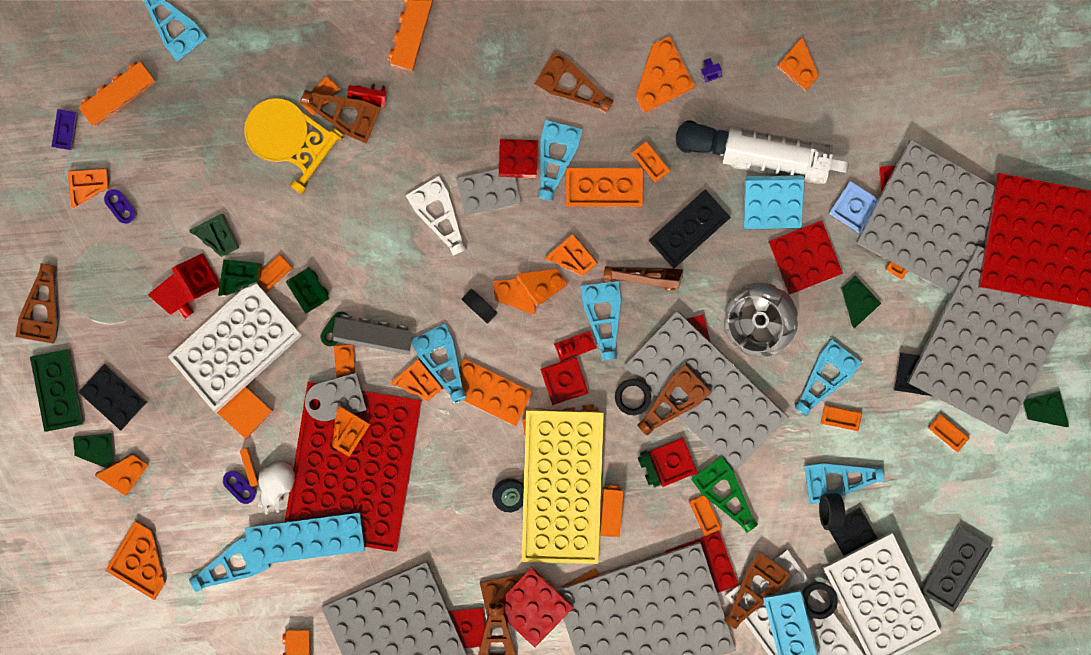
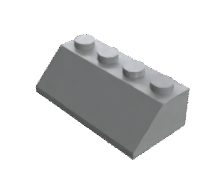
M340 314V318L335 317L331 340L410 355L412 331H408L407 326L397 325L396 328H392L386 322L378 321V325L371 324L370 319L359 318V321L351 320L352 316Z

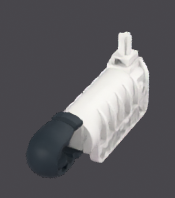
M692 120L683 122L676 132V144L682 152H712L714 155L723 156V164H728L738 169L774 176L803 175L805 182L825 184L829 174L828 171L830 170L846 173L848 171V162L832 159L833 145L820 142H807L800 139L787 138L786 136L771 135V133H761L756 130H746L735 126H729L728 131H716L714 128L697 124Z

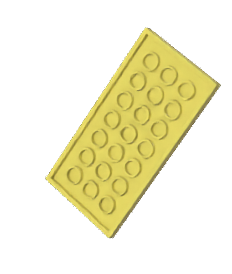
M526 409L522 562L598 564L603 411Z

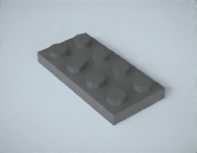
M959 527L923 586L922 594L950 611L955 612L993 546Z

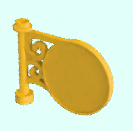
M277 98L268 99L257 104L248 114L244 127L247 144L257 156L272 162H291L302 170L303 175L298 181L293 180L290 184L301 195L306 190L304 187L305 183L338 139L340 141L343 140V134L335 128L333 131L330 130L328 132L302 113L295 104ZM307 122L323 134V141L319 145L311 144V138L315 136L314 142L318 143L320 135L316 132L308 134ZM305 142L309 148H303ZM304 152L310 153L313 158L307 169L303 164L309 161V157L305 155V159H301V154Z

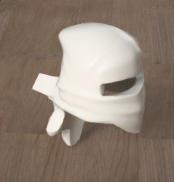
M276 461L258 472L259 486L262 490L258 506L260 508L263 507L265 515L268 514L267 508L271 506L275 507L276 512L279 513L280 499L284 494L290 492L293 487L295 473L292 466L284 461Z

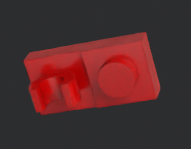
M375 84L371 85V89L359 85L348 86L347 98L363 100L378 107L385 108L387 91H385L384 85H382L381 90H375Z
M590 331L554 344L561 362L596 349Z

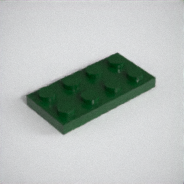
M69 349L31 356L30 361L44 432L83 425Z

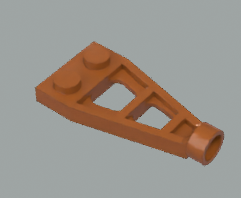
M555 51L535 82L537 87L551 95L600 109L604 113L608 112L614 102L611 98L606 97L570 60ZM565 72L571 73L577 80V85L573 90H565L558 86V82ZM582 84L593 91L590 99H584L577 95V91ZM605 100L601 106L600 101Z
M304 90L299 102L301 105L308 106L347 136L367 143L381 109L363 100L316 94L308 90ZM312 96V97H313V102H312V103H308L309 100H310V97ZM324 101L337 104L334 115H330L321 109ZM343 107L355 108L357 110V116L352 125H347L339 118L340 110Z
M40 263L39 273L18 318L15 337L55 343L58 326L54 282L55 265ZM47 272L50 274L48 276H45L43 273ZM41 285L49 288V298L47 301L36 298L38 288ZM41 304L47 308L48 318L45 322L31 319L30 314L35 305Z
M605 266L604 269L605 282H612L613 279L664 287L666 290L679 289L683 278L682 269Z
M685 364L670 378L646 417L637 425L648 436L655 428L698 406L712 391ZM676 387H680L689 396V399L681 405H675L670 400V394ZM663 402H666L671 407L672 412L662 418L656 413V410Z
M759 551L748 566L732 608L724 621L734 629H737L743 620L764 604V596L776 594L791 574ZM756 575L769 582V587L761 594L754 593L750 588L751 582ZM745 593L755 598V602L748 609L740 606V601Z
M493 602L489 604V614L478 655H516L504 614L503 603ZM501 625L503 635H490L491 626ZM492 642H502L506 653L489 654V646Z

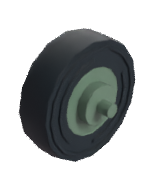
M513 478L501 480L496 484L492 493L493 502L496 507L508 513L519 510L523 507L524 486L520 481Z

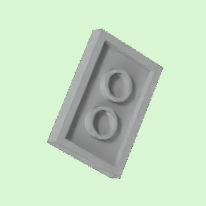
M499 169L456 178L465 216L520 204L521 200L515 177H499Z

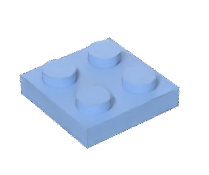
M849 181L829 214L860 234L878 199Z

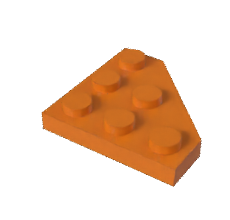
M670 36L652 44L635 96L643 113L695 88Z
M135 521L105 571L156 600L165 585V579L153 531Z

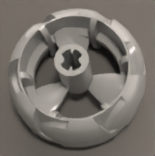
M753 283L740 289L728 301L724 318L725 332L734 346H738L743 353L755 357H768L783 350L793 340L798 327L797 308L792 298L785 291L776 288L775 285ZM753 298L757 312L753 315L752 319L740 320L742 317V306ZM777 310L782 319L781 323L773 322L777 318ZM755 327L761 329L767 327L774 338L771 341L761 342L754 339V336L750 334Z

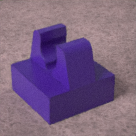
M711 58L703 60L705 68L701 69V75L704 83L722 77L719 63L713 65Z

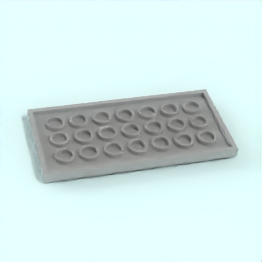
M677 310L624 366L639 381L645 383L658 398L670 378L687 364L712 393L698 406L679 415L678 418L719 457L722 456L730 468L736 471L789 416ZM680 387L674 388L670 394V400L675 405H681L689 399V396ZM663 402L672 411L671 407L666 402Z

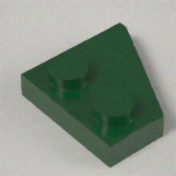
M223 214L189 230L191 234L201 239L205 245L211 247L221 257L239 249L238 243Z
M223 259L218 296L225 297L258 284L262 264Z
M856 275L841 288L853 329L881 305V302Z
M1060 391L1024 400L1022 405L1027 420L1069 427Z
M112 433L73 437L74 455L104 468H108L111 464L115 463Z

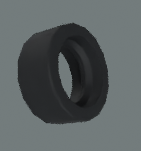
M470 289L461 299L487 324L497 315V311L473 289Z
M630 379L622 382L615 391L617 407L627 415L635 416L642 414L651 403L650 389L639 380ZM630 386H637L644 393L642 405L635 409L626 407L622 402V393Z
M838 493L823 494L820 498L819 516L821 525L825 530H840L844 526L845 506L841 495Z
M814 582L806 586L802 591L810 617L825 619L836 610L838 604L837 594L826 583ZM817 589L826 591L830 596V605L821 612L812 610L808 605V596Z

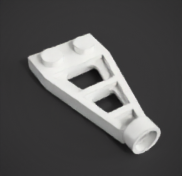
M439 176L406 195L414 211L447 244L454 256L467 249L464 242H462L449 193ZM436 200H440L443 203L445 211L444 215L438 219L433 218L426 211L427 205ZM445 219H449L453 227V232L449 235L443 234L438 227V224ZM455 242H459V244L453 247Z

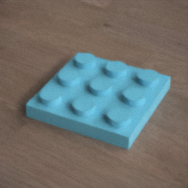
M745 176L744 229L802 228L804 176Z

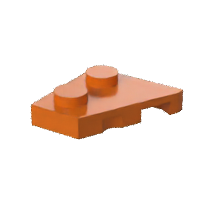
M803 38L796 43L777 66L805 91L819 77Z
M107 168L68 171L71 208L77 207L109 187Z
M574 234L545 257L546 260L559 264L582 276L598 263Z
M558 269L519 273L515 276L536 307L568 285Z
M518 279L493 281L496 301L530 314H535L534 302Z
M420 359L390 382L392 385L399 386L407 392L416 394L427 401L443 389L442 385Z
M338 405L332 446L350 457L370 424Z
M131 453L124 457L123 460L116 461L101 472H96L95 476L126 496L148 467V464Z

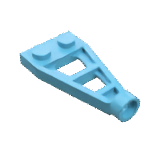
M143 0L164 46L177 62L207 39L206 35L194 21L166 0ZM159 5L165 6L171 13L163 21L155 13V9ZM175 19L185 26V31L176 38H171L166 26L171 20Z
M545 120L541 135L539 198L553 201L554 191L578 149L583 129ZM554 142L566 146L567 151L561 160H554L550 157L549 146L551 143ZM548 163L559 165L560 167L554 179L546 176Z
M619 281L581 286L583 307L600 347L602 360L617 359L615 348L621 305ZM604 302L610 303V317L605 320L597 318L594 305ZM610 323L612 335L608 339H603L600 335L599 325ZM610 348L612 351L605 352V349Z
M444 323L411 339L418 357L450 394L452 402L458 403L467 398L462 385L455 344L446 324ZM444 347L447 350L448 360L441 365H437L430 358V353ZM451 366L455 378L446 382L440 371Z
M831 339L819 354L802 396L794 408L807 416L813 407L849 380L862 362ZM826 363H831L840 371L839 376L831 382H827L821 376ZM818 380L826 386V389L818 397H815L811 394L810 390L815 381ZM803 402H807V403H808V407L805 406V405L803 404Z
M827 463L804 466L809 504L820 503V498L823 494L838 493L844 496L873 483L884 482L882 466L866 468ZM828 473L840 474L843 477V485L837 489L829 490L826 484V475ZM847 473H861L862 481L849 485Z
M244 537L231 545L198 575L189 578V581L194 591L197 592L205 587L252 577L270 568L269 564L250 566L247 539ZM240 553L246 562V568L232 571L228 565V560L234 554ZM222 564L227 575L214 579L211 570Z

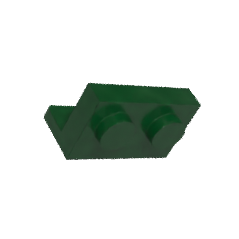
M307 267L286 281L305 314L329 300L327 289L320 284L316 272L311 270L310 267Z

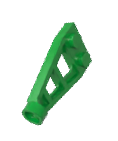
M722 456L691 478L702 495L742 526L741 528L745 533L750 532L758 525L750 513L734 472ZM721 480H727L731 488V494L724 499L718 497L713 492V486ZM734 497L739 500L742 506V510L737 514L727 507V502ZM746 519H749V520H750V521H748L746 524H744V521H745Z

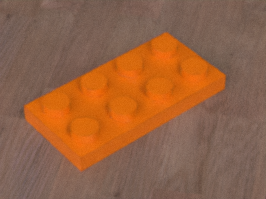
M566 168V207H643V168Z
M464 358L459 367L463 389L467 395V398L463 401L516 426L533 391Z

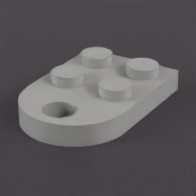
M357 373L312 386L305 397L307 412L319 421H329L335 419L338 405L353 414L367 410ZM312 399L320 401L321 406L318 410H313L310 407Z

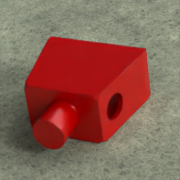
M175 274L171 275L148 294L150 298L170 315H174L179 311L186 320L194 313L188 305L190 301Z

